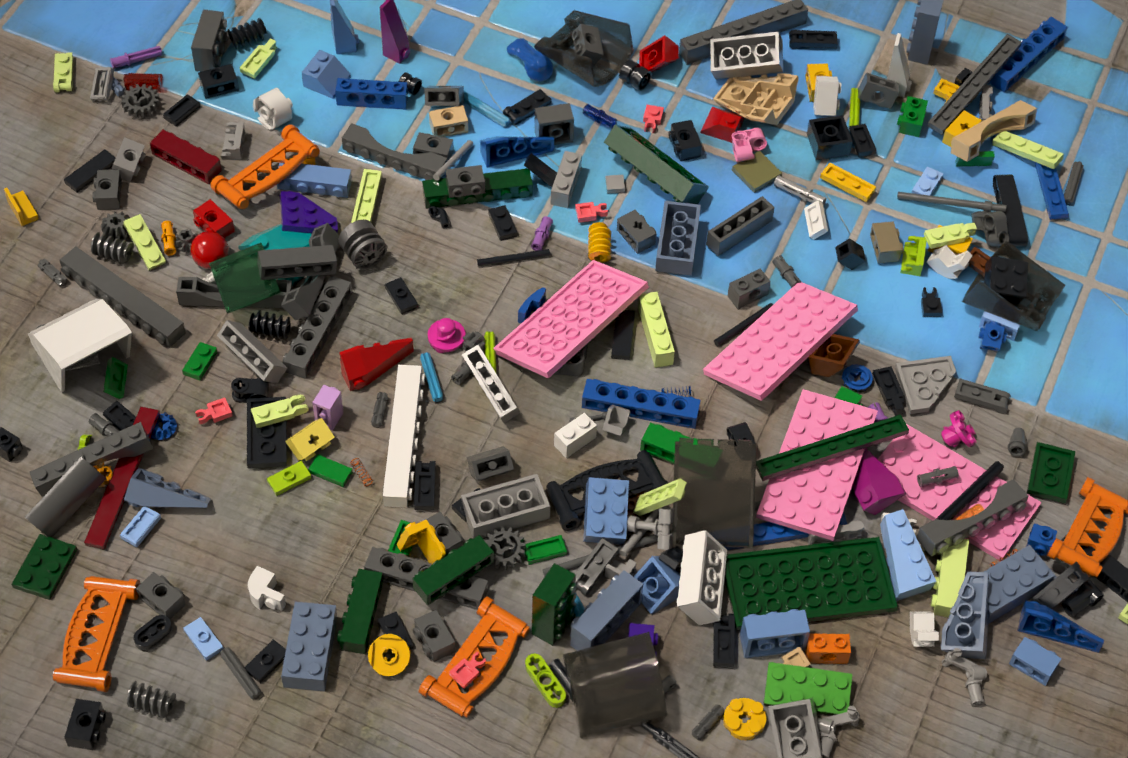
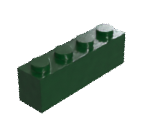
M480 535L474 539L470 538L460 548L453 549L443 559L433 562L431 567L424 571H419L412 578L413 589L428 606L494 562V551Z
M358 569L357 576H353L351 583L353 591L347 597L348 611L344 612L342 617L344 627L343 630H339L337 642H340L341 651L366 655L383 586L382 572Z

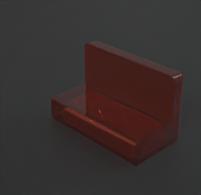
M124 74L125 90L130 91V86L136 88V84L139 87L146 84V88L152 86L153 90L156 89L157 92H161L163 75Z

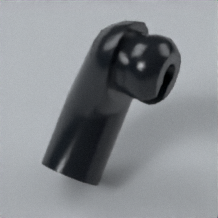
M431 206L428 209L429 215L440 221L443 229L450 227L449 218L444 209Z

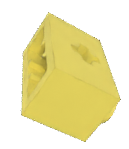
M319 418L285 442L298 461L303 459L307 461L316 455V450L319 448L323 450L331 445L330 440L335 437L324 420ZM310 438H313V439H314V440L312 441V444H309V442H308V441H310Z

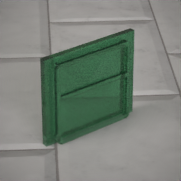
M262 243L209 263L227 314L281 293L276 279L261 280L257 261L258 251L264 250Z

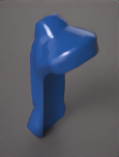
M518 38L507 46V53L517 56L524 63V68L530 79L541 82L551 77L553 72L551 60L545 54L535 50L527 40Z

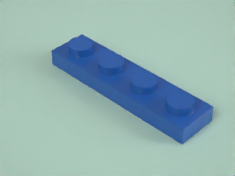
M1035 162L1049 219H1067L1069 213L1057 169H1052Z

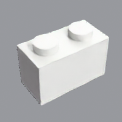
M816 76L813 105L815 115L836 116V110H839L840 100L837 99L838 93H841V83H839L837 77Z
M583 413L554 433V446L567 459L596 438L597 425Z

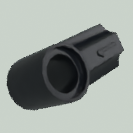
M1087 580L1077 589V592L1065 599L1061 605L1068 616L1074 617L1088 606H1095L1101 601L1104 594L1091 580Z

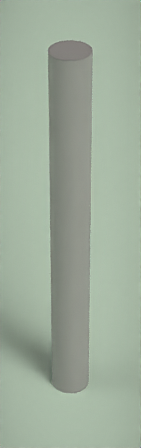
M468 140L433 175L434 180L438 181L446 173L445 169H450L473 146L471 140Z
M659 509L652 511L644 522L654 523L659 517ZM639 529L637 533H634L619 551L620 555L625 557L647 530Z

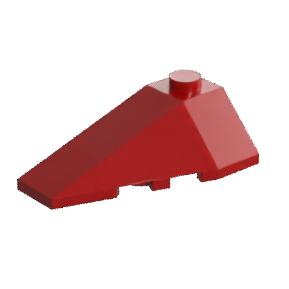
M413 339L393 340L386 345H381L379 342L374 343L373 347L366 348L364 345H359L339 352L342 376L349 390H358L369 385L414 352Z

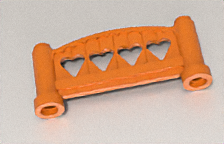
M292 124L287 125L281 133L284 141L230 180L223 175L216 176L211 182V189L215 193L223 195L239 209H246L249 205V199L266 192L282 182L307 157H317L320 149L302 135L297 127ZM287 152L299 153L293 156L291 160H286ZM273 162L285 163L279 166L277 170H272ZM259 172L271 173L269 176H266L263 180H258ZM244 183H256L248 191H244Z
M1087 477L1079 492V495L1085 497V500L1064 541L1056 538L1047 556L1052 559L1057 558L1069 565H1073L1077 561L1080 565L1079 568L1084 573L1092 577H1098L1102 566L1099 564L1111 553L1120 537L1124 513L1128 515V500L1094 483L1095 480ZM1099 508L1112 510L1111 518H1106ZM1093 521L1106 522L1105 531L1100 530ZM1087 533L1099 534L1101 536L1098 540L1099 543H1094ZM1081 546L1093 547L1095 549L1092 552L1093 556L1087 555Z
M95 576L85 578L84 589L88 591L78 604L69 623L63 647V665L60 668H55L53 673L54 681L62 684L96 688L100 692H108L112 675L110 671H105L104 668L126 600L138 599L136 588L141 584L140 580L129 579V581ZM98 596L110 604L97 610L91 609L95 604L94 599ZM92 614L104 622L91 628L85 627L89 622L88 617ZM84 633H90L97 640L89 645L79 646V643L83 640L82 635ZM79 651H83L92 659L79 665L73 664L74 660L77 659L76 653Z
M488 596L483 599L477 610V614L483 618L438 679L428 675L418 691L421 695L425 697L430 696L458 715L465 716L466 718L473 710L471 702L481 696L497 680L511 658L518 637L522 636L525 638L531 628L526 622L496 605L495 600ZM490 632L506 633L508 638L503 639V644L498 646L494 643ZM478 648H494L497 653L492 655L491 661H486L485 669L480 671L481 675L473 680L474 685L469 687L468 693H461L456 681L449 675V671L464 658L468 662L471 661L473 654L479 652V657L475 660L481 662L483 657Z

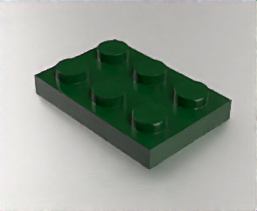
M1037 442L1026 493L1066 503L1076 451Z
M39 534L11 584L12 587L50 600L77 552V546Z

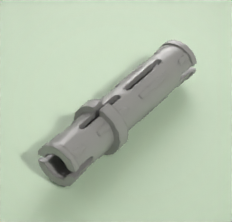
M780 175L775 179L774 186L802 198L806 203H814L819 200L824 206L827 198L814 193L812 189H806Z

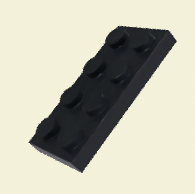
M286 397L247 399L248 469L287 466V443L285 442L287 440V420L257 428L251 412V408L284 400Z

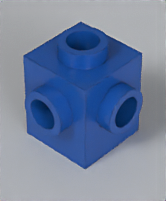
M993 321L986 323L984 328L981 327L978 336L981 339L980 348L999 352L1001 344H1005L1007 333L1004 332L1005 327L1001 326V323Z
M1034 523L1026 547L1030 545L1038 555L1047 556L1056 539L1057 530Z

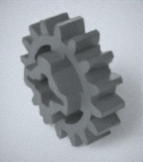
M136 84V88L130 86V91L125 90V95H121V104L124 112H128L129 116L135 114V118H138L139 115H142L143 118L145 114L152 115L151 111L156 112V107L160 106L157 90H153L152 86L146 88V84H143L142 87Z
M501 527L499 532L493 529L494 534L488 533V540H484L496 554L494 562L490 566L496 564V569L503 566L505 570H507L508 565L515 568L514 563H521V557H525L526 543H524V537L519 535L518 530L513 533L511 527L508 531H505L504 527Z

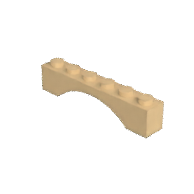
M1021 100L953 137L951 153L968 162L979 155L981 144L990 136L1004 131L1023 130L1034 124L1037 108Z

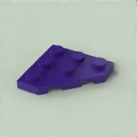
M281 191L282 231L313 233L314 228L328 223L338 232L336 217L299 192Z

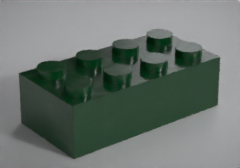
M555 563L532 595V635L552 646L556 640H561L567 624L570 625L576 615L574 610L577 596L575 594L577 588L576 574Z

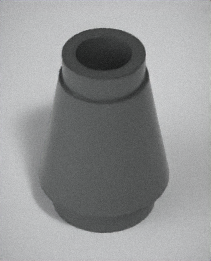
M1015 428L1008 444V450L1013 456H1022L1027 451L1025 431L1022 428Z

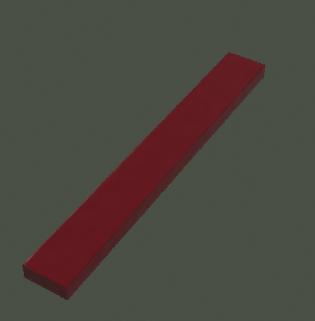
M140 407L133 425L141 422L149 438H151L160 416L159 410ZM144 453L136 457L119 458L84 541L86 546L105 550L125 501L124 497L130 479L138 469Z

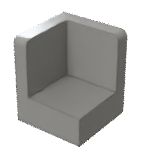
M611 405L608 408L602 430L621 436L625 432L630 410Z
M629 559L626 565L614 560L611 565H606L604 576L612 580L615 575H620L623 570L634 576L637 563Z

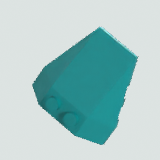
M281 223L252 235L239 245L238 248L247 256L253 258L255 255L258 256V251L310 247L309 239L312 233L282 231ZM303 277L281 278L278 280H292L293 287Z

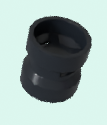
M407 72L403 73L399 79V82H407L410 94L416 95L420 91L422 86L421 79L413 78Z

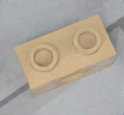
M463 105L429 111V124L433 135L446 137L468 132V119Z

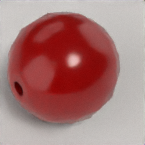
M205 231L193 239L190 254L194 262L202 268L215 269L227 260L229 246L225 238L213 231Z

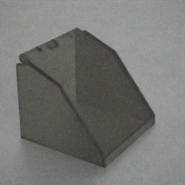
M679 438V441H675L674 481L681 478L687 483L684 488L685 494L683 498L673 503L672 545H684L685 535L706 530L724 547L753 548L756 444H752V440H738V446H734V440L718 439V446H714V439H698L697 445H693L694 438Z

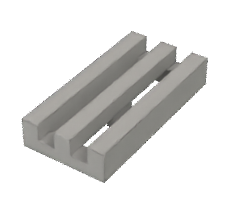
M112 67L96 68L90 96L93 102H96V100L109 101L114 75Z

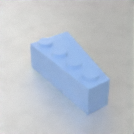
M904 509L885 515L880 523L896 601L931 590L936 583V579Z

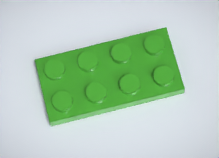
M769 662L763 705L771 706L813 698L815 709L818 713L831 715L845 713L849 707L852 674Z

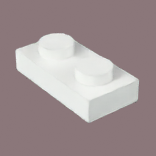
M817 200L804 208L809 237L814 240L828 232L823 203Z

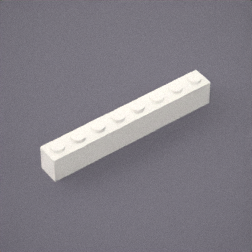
M398 365L383 489L384 507L407 508L408 500H412L413 489L410 488V483H414L412 466H416V455H413L414 450L418 449V438H415L416 433L419 434L420 422H417V417H421L422 406H419V401H423L421 385H425V374H422L421 366Z

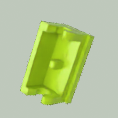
M909 236L908 240L915 241V243L905 242L900 273L921 276L927 240L925 237Z

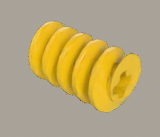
M603 222L593 223L588 229V257L591 261L595 260L604 263L611 259V230Z

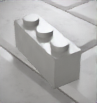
M569 151L564 152L551 189V205L564 208L569 207L582 169V154Z

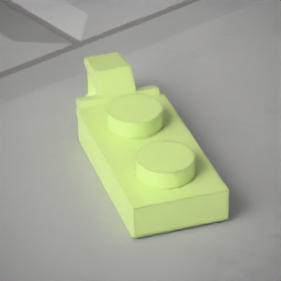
M270 38L265 45H258L240 66V72L255 79L275 55V50L277 49L276 41Z
M964 223L925 230L924 236L929 247L932 249L964 242L969 236L975 235L977 227L975 223H967L965 225Z

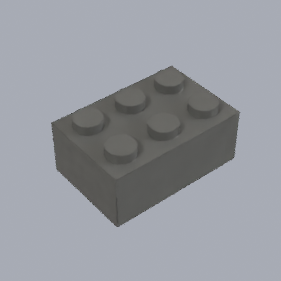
M204 9L202 11L191 45L195 71L201 72L220 67L221 54H224L225 41L227 42L229 39L228 31H226L227 19H224V13L221 11Z

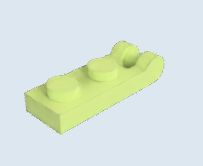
M73 53L55 54L54 92L73 90Z

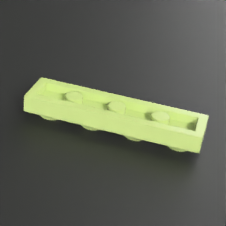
M1007 131L998 133L992 140V145L1052 169H1055L1064 159V154Z
M364 169L351 223L363 219L372 221L382 171Z
M680 478L640 495L633 513L642 516L681 500L685 494L684 488L687 482Z

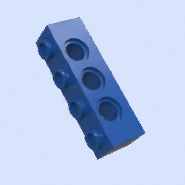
M337 78L335 90L337 105L406 109L407 82Z

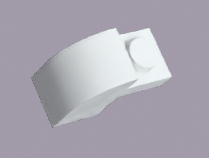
M945 245L934 250L927 263L936 273L949 279H956L968 267V262L972 255L969 251L955 255Z
M259 566L255 568L248 580L251 602L258 609H261L265 603L270 609L276 608L282 611L286 606L285 596L273 590L277 584L275 574Z
M910 611V634L914 647H934V641H939V632L934 630L933 612Z

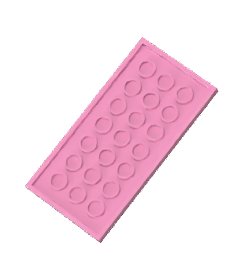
M593 260L493 349L496 355L549 379L649 288L648 282Z
M797 283L703 368L704 375L762 401L858 311L857 304L805 283Z
M803 389L779 453L872 424L876 420L878 410ZM865 448L769 479L756 518L834 541Z
M906 424L909 428V434L893 439L878 460L899 478L906 492L898 501L933 521L986 470ZM956 466L958 469V478L943 481L942 484L938 485L936 483L923 487L918 485L917 475L933 472L937 468L941 470ZM996 477L952 520L969 518L985 510L992 503L998 487L1007 482ZM1029 495L1023 511L1015 512L1006 520H1000L991 528H985L974 537L969 536L966 539L972 545L1002 561V558L1009 552L1042 502Z

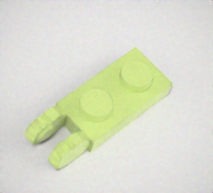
M295 395L290 399L287 398L251 408L256 427L260 428L289 420L309 411V408L306 404H303L305 401L304 395Z

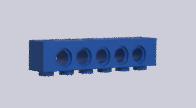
M1052 16L1047 21H1043L1037 30L1034 29L1027 39L1024 38L1021 41V47L990 80L989 84L1005 93L1065 38L1068 26Z
M587 379L582 396V408L607 412L611 405H616L630 410L629 417L695 429L701 400L673 393L668 394L657 392L656 390L641 389L635 386L630 387L618 383L603 382L598 379Z

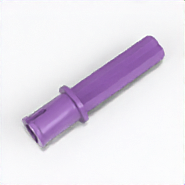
M156 46L110 58L111 66L115 69L161 56V47Z

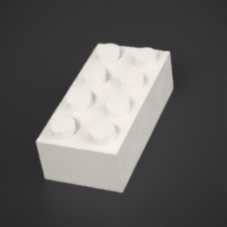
M706 530L685 535L677 607L698 625L720 621L727 549Z

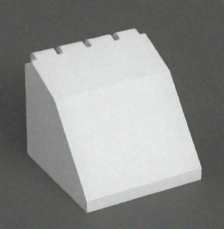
M103 299L90 301L28 333L33 347L61 393L65 391V368L115 342L126 359L130 357L132 332Z

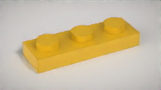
M829 163L820 175L822 180L865 202L869 200L876 190V186L832 163Z

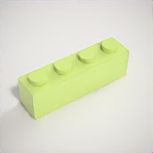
M658 292L641 294L638 299V310L654 367L673 365L675 351Z
M964 539L958 545L954 544L948 547L945 552L940 554V560L937 559L935 571L938 572V577H935L936 583L933 586V589H936V595L933 594L931 599L934 615L948 618L950 616L951 608L957 600L958 592L965 578L969 546L968 539Z

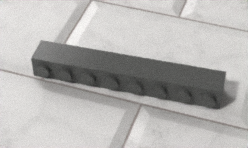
M793 0L680 39L679 54L686 65L711 57L710 39L753 35L755 33H780L806 24L808 8L802 0Z
M75 246L60 259L61 271L65 276L72 277L79 286L87 288L93 296L97 295L118 314L125 315L132 324L139 325L146 334L153 335L160 344L164 343L170 348L186 334L184 323L78 247Z

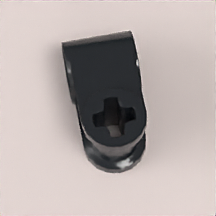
M236 378L231 383V389L233 390L232 398L239 403L247 402V399L268 398L269 382L263 381L261 378Z
M744 422L727 427L728 439L733 445L738 458L744 461L752 459L754 457L753 448L755 440L748 424Z

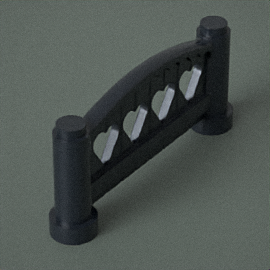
M642 450L637 454V459L615 461L590 468L561 485L556 481L549 482L546 485V491L560 518L559 523L562 529L570 531L579 526L581 522L579 516L585 514L586 483L589 477L606 479L619 475L621 477L620 480H628V499L668 484L669 482L664 480L651 454L647 450ZM632 469L639 471L636 482L624 476L623 473L626 471L630 472ZM577 488L584 489L582 500L573 497L568 492Z

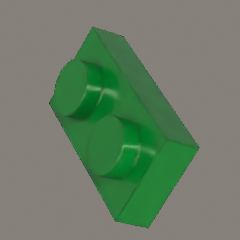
M199 342L182 370L183 375L200 381L218 352L217 347Z
M114 357L108 359L103 392L117 399L124 397L128 364Z

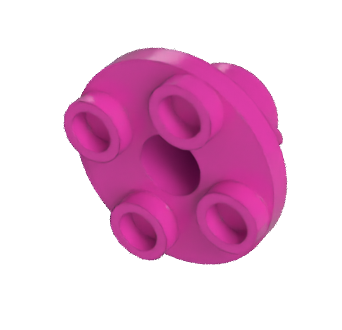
M442 318L430 326L428 341L436 352H452L463 347L465 329L459 322L450 318Z
M960 410L951 413L950 420L952 425L949 427L944 426V430L941 432L944 442L948 446L957 447L960 441H963L968 447L974 446L977 442L973 436L976 434L973 427L965 423L964 415Z

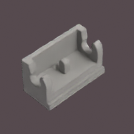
M242 121L240 123L229 122L226 127H233L235 129H226L221 158L223 160H241L246 135L245 125Z

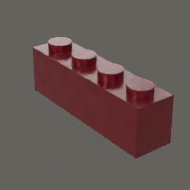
M163 129L150 142L152 155L208 185L222 171L221 162L217 156L211 155L202 148L190 144V142L177 137L174 133H169Z

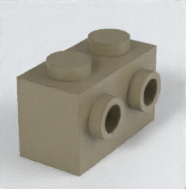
M894 221L872 223L870 238L877 263L899 261L904 249L903 244L899 242V230L895 228Z

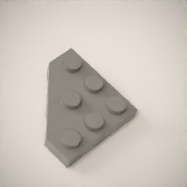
M951 356L896 363L895 370L909 413L929 412L955 376L956 369Z

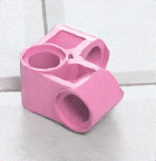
M760 128L736 131L732 134V147L736 162L754 159L755 156L752 152L761 151L767 146L766 138Z

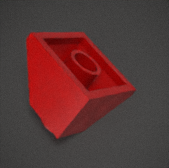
M666 35L639 51L640 67H644L652 73L679 59V46Z
M712 107L700 133L732 143V134L740 130L745 117Z

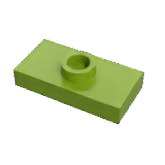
M300 461L268 477L267 482L275 495L278 496L312 478L304 463Z

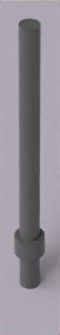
M898 192L897 199L983 209V211L1006 212L1007 205L993 204L992 201L977 202Z

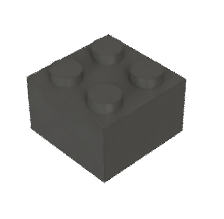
M570 103L535 108V136L553 137L554 145L572 143L574 117Z

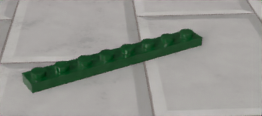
M900 414L755 461V468L761 480L765 481L909 434V428Z

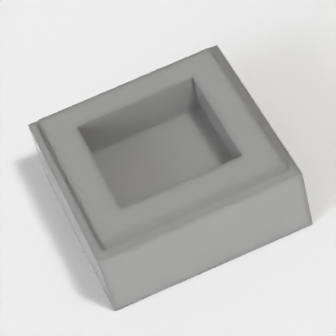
M623 175L605 176L607 194L625 193Z

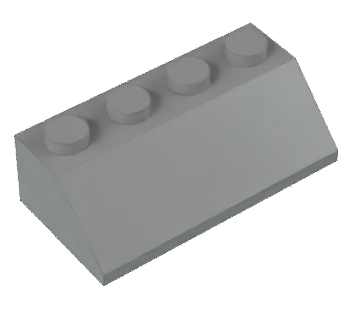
M538 474L461 495L467 524L473 539L478 535L482 538L487 537L488 533L493 535V529L499 532L501 527H504L505 531H508L510 527L515 529L550 519V504Z

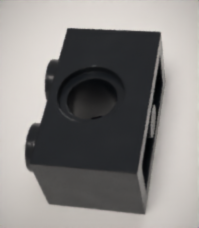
M232 64L198 72L199 83L205 99L239 91L238 80Z
M692 120L671 123V131L668 132L670 142L673 141L675 155H678L680 161L700 158L702 145Z
M76 699L64 736L68 747L93 750L95 743H98L100 739V725L105 722L106 711H104L101 702ZM85 723H91L87 727H82Z

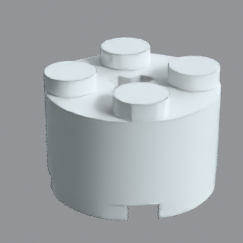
M274 88L253 101L254 112L258 111L260 116L258 117L259 122L268 130L275 129L292 119V101L286 98L279 88Z

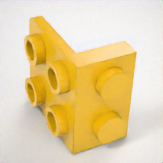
M427 519L417 524L416 522L408 524L397 543L400 551L418 544L430 564L436 560L443 559L446 555L444 544L439 542L434 527L428 523Z

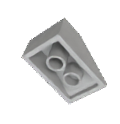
M813 698L768 706L778 758H822L818 720Z

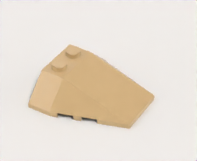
M778 73L774 77H768L767 74H763L759 78H752L751 76L729 78L713 99L720 105L749 120L778 125L794 103L798 76Z

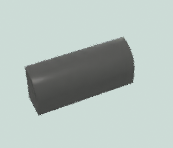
M80 457L25 518L45 535L52 538L104 482L106 477L84 458Z

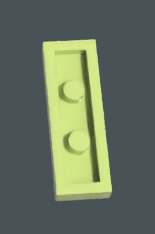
M141 214L123 221L147 269L150 271L165 264L166 260Z

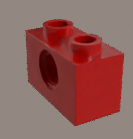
M211 199L193 210V221L198 228L201 227L204 231L216 232L224 238L235 232L233 220Z

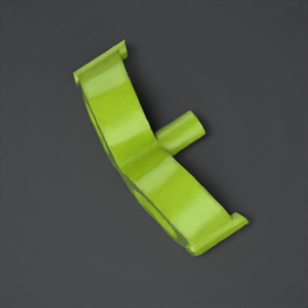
M82 435L77 450L86 447L92 435Z

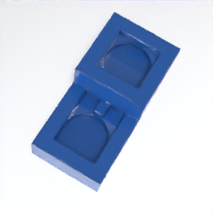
M540 288L526 299L518 310V323L524 322L532 311L535 312L544 304L546 288Z

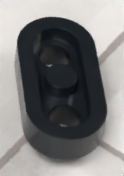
M157 615L138 629L133 636L136 647L141 650H148L166 637L172 630L169 617ZM161 626H164V627H165V628L162 629V630H159V629H158V628L161 627Z

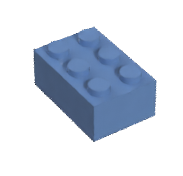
M589 477L586 483L583 542L599 543L603 538L611 544H624L627 533L628 480Z
M792 609L782 613L750 614L747 617H743L740 640L744 658L786 654L798 647L805 651L810 634L805 610Z

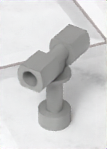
M659 508V519H656L655 523L640 521V518L637 516H629L627 531L637 533L639 529L654 531V535H658L657 548L669 550L672 548L673 542L670 524L674 520V508Z

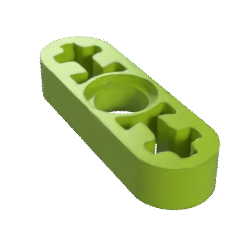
M539 654L528 655L525 660V669L547 703L554 708L563 706L566 701V692L545 660ZM532 661L534 663H538V673L536 667L534 665L531 666ZM547 676L551 679V683L543 685L539 680L541 677ZM552 688L557 696L560 695V700H557V698H553V692L551 691Z

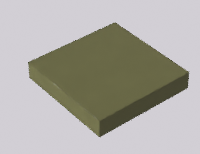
M761 151L754 154V159L741 161L732 166V171L754 193L774 182L777 176L780 175L782 177V172Z

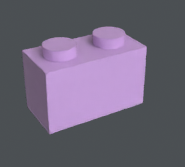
M323 385L312 402L315 420L322 418L328 428L333 431L343 415L341 391L335 387Z

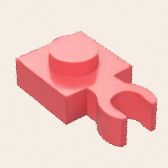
M647 104L643 117L645 132L648 127L653 128L652 133H655L656 124H661L664 107Z
M593 202L575 204L578 222L596 221L597 216H608V210H603L607 208V204L601 203L598 206H594Z
M225 397L208 403V409H200L195 412L196 417L204 416L198 419L199 424H205L210 419H213V422L216 423L232 417L231 409Z
M479 652L473 654L471 661L468 662L464 658L449 671V675L464 689L479 676L477 669L482 668L486 663V658L481 662L475 660L479 657Z

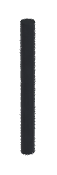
M544 249L477 259V266L550 256V250Z
M769 303L714 340L715 345L720 346L753 324L773 304Z

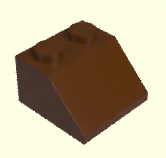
M832 334L809 356L811 373L831 377L843 369L859 345L860 340Z

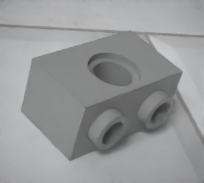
M124 137L111 170H120L121 179L131 182L132 177H137L140 166H137L138 163H142L146 153L143 152L145 145Z

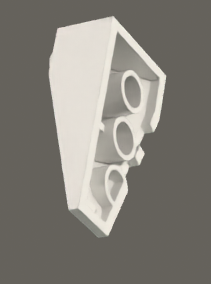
M897 33L887 79L899 83L900 93L898 96L904 98L906 91H910L912 81H909L910 71L902 36L900 33Z

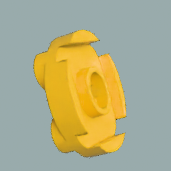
M394 634L380 636L370 645L368 650L370 665L377 673L383 676H395L403 672L410 662V648L405 640ZM388 649H392V653H395V658H391V661H387V658L383 656L384 653L388 652Z
M749 698L733 699L725 709L723 723L734 738L751 740L763 732L766 724V713L760 702ZM746 715L750 720H747V723H743V720L739 717Z

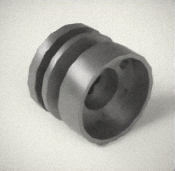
M357 220L343 229L338 238L340 246L348 255L352 264L358 269H366L376 265L387 252L386 243L369 220Z

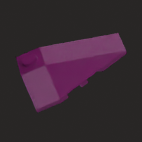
M386 0L380 6L383 56L400 64L410 54L409 39L405 23L394 0Z
M865 448L853 488L863 510L877 515L903 497L906 492L899 478Z

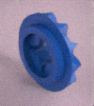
M854 364L845 368L842 379L844 385H847L850 390L856 389L858 392L862 389L865 391L871 386L873 375L867 367ZM861 375V376H860V380H857V381L855 382V381H854V378H856L857 376Z
M166 412L160 414L151 438L164 440L175 433L177 423L173 415H168ZM159 421L163 424V430L158 426Z

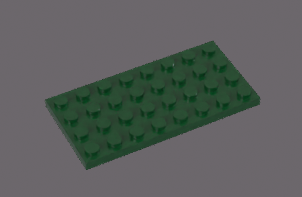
M880 537L727 554L725 581L732 614L735 616L736 630H741L743 617H747L750 614L765 615L770 612H788L792 609L805 610L807 621L811 622L894 612L898 609Z

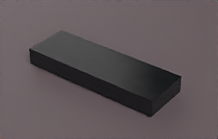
M104 149L64 179L65 184L77 193L91 183L94 178H97V170H108L111 168L116 157Z
M624 310L615 319L611 358L630 360L635 319L634 310Z

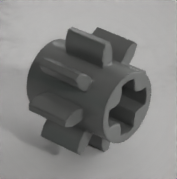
M191 229L181 230L179 235H176L177 248H182L183 252H190L191 243L197 236V233L193 234Z
M468 332L463 337L464 342L462 346L466 352L476 345H479L482 351L485 349V338L481 333Z

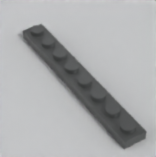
M1007 34L928 122V127L943 135L952 122L967 108L1021 47L1022 42Z

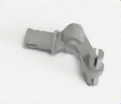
M959 648L949 651L945 655V659L942 660V665L949 667L953 664L966 670L968 680L965 687L968 688L971 705L983 704L985 701L980 686L982 685V680L987 677L986 668L961 657L962 653H960L961 650Z
M849 706L845 713L818 719L822 758H830L833 744L837 742L834 734L836 726L848 723L852 726L859 725L860 715L854 706Z

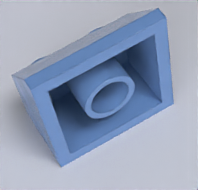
M322 50L316 53L301 72L303 87L332 99L336 96L337 78L349 79L351 76L349 71L334 55Z
M652 556L634 576V578L643 583L641 602L650 614H654L676 601L679 594L681 575L676 569L659 560V556Z

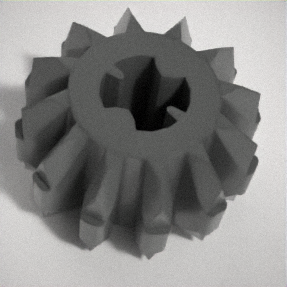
M115 211L112 215L107 213V218H102L101 230L103 234H106L107 238L113 236L114 240L116 238L127 240V235L129 234L123 221L130 219L129 215H125L123 212L117 214Z

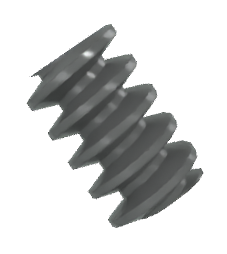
M97 232L91 241L92 254L109 260L112 259L115 262L119 261L121 264H125L130 259L134 249L133 242H129L127 245V241L123 240L121 242L120 238L114 240L113 236H109L107 239L106 234H102L100 237V232Z
M134 681L127 695L128 707H135L137 710L143 709L146 713L151 712L152 715L159 714L160 717L165 718L174 706L176 693H172L169 698L167 690L160 695V688H157L153 693V686L149 685L144 690L145 683H141L137 688V681Z

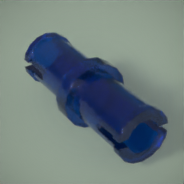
M590 104L585 105L583 114L593 118L596 123H602L610 129L617 124V119L607 115L604 110H598Z

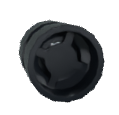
M632 59L626 61L619 73L621 80L627 84L631 83L632 87L639 91H642L648 85L652 76L651 71L640 67Z

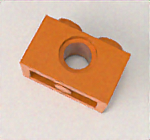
M809 634L805 650L806 658L810 664H848L851 655L850 634Z

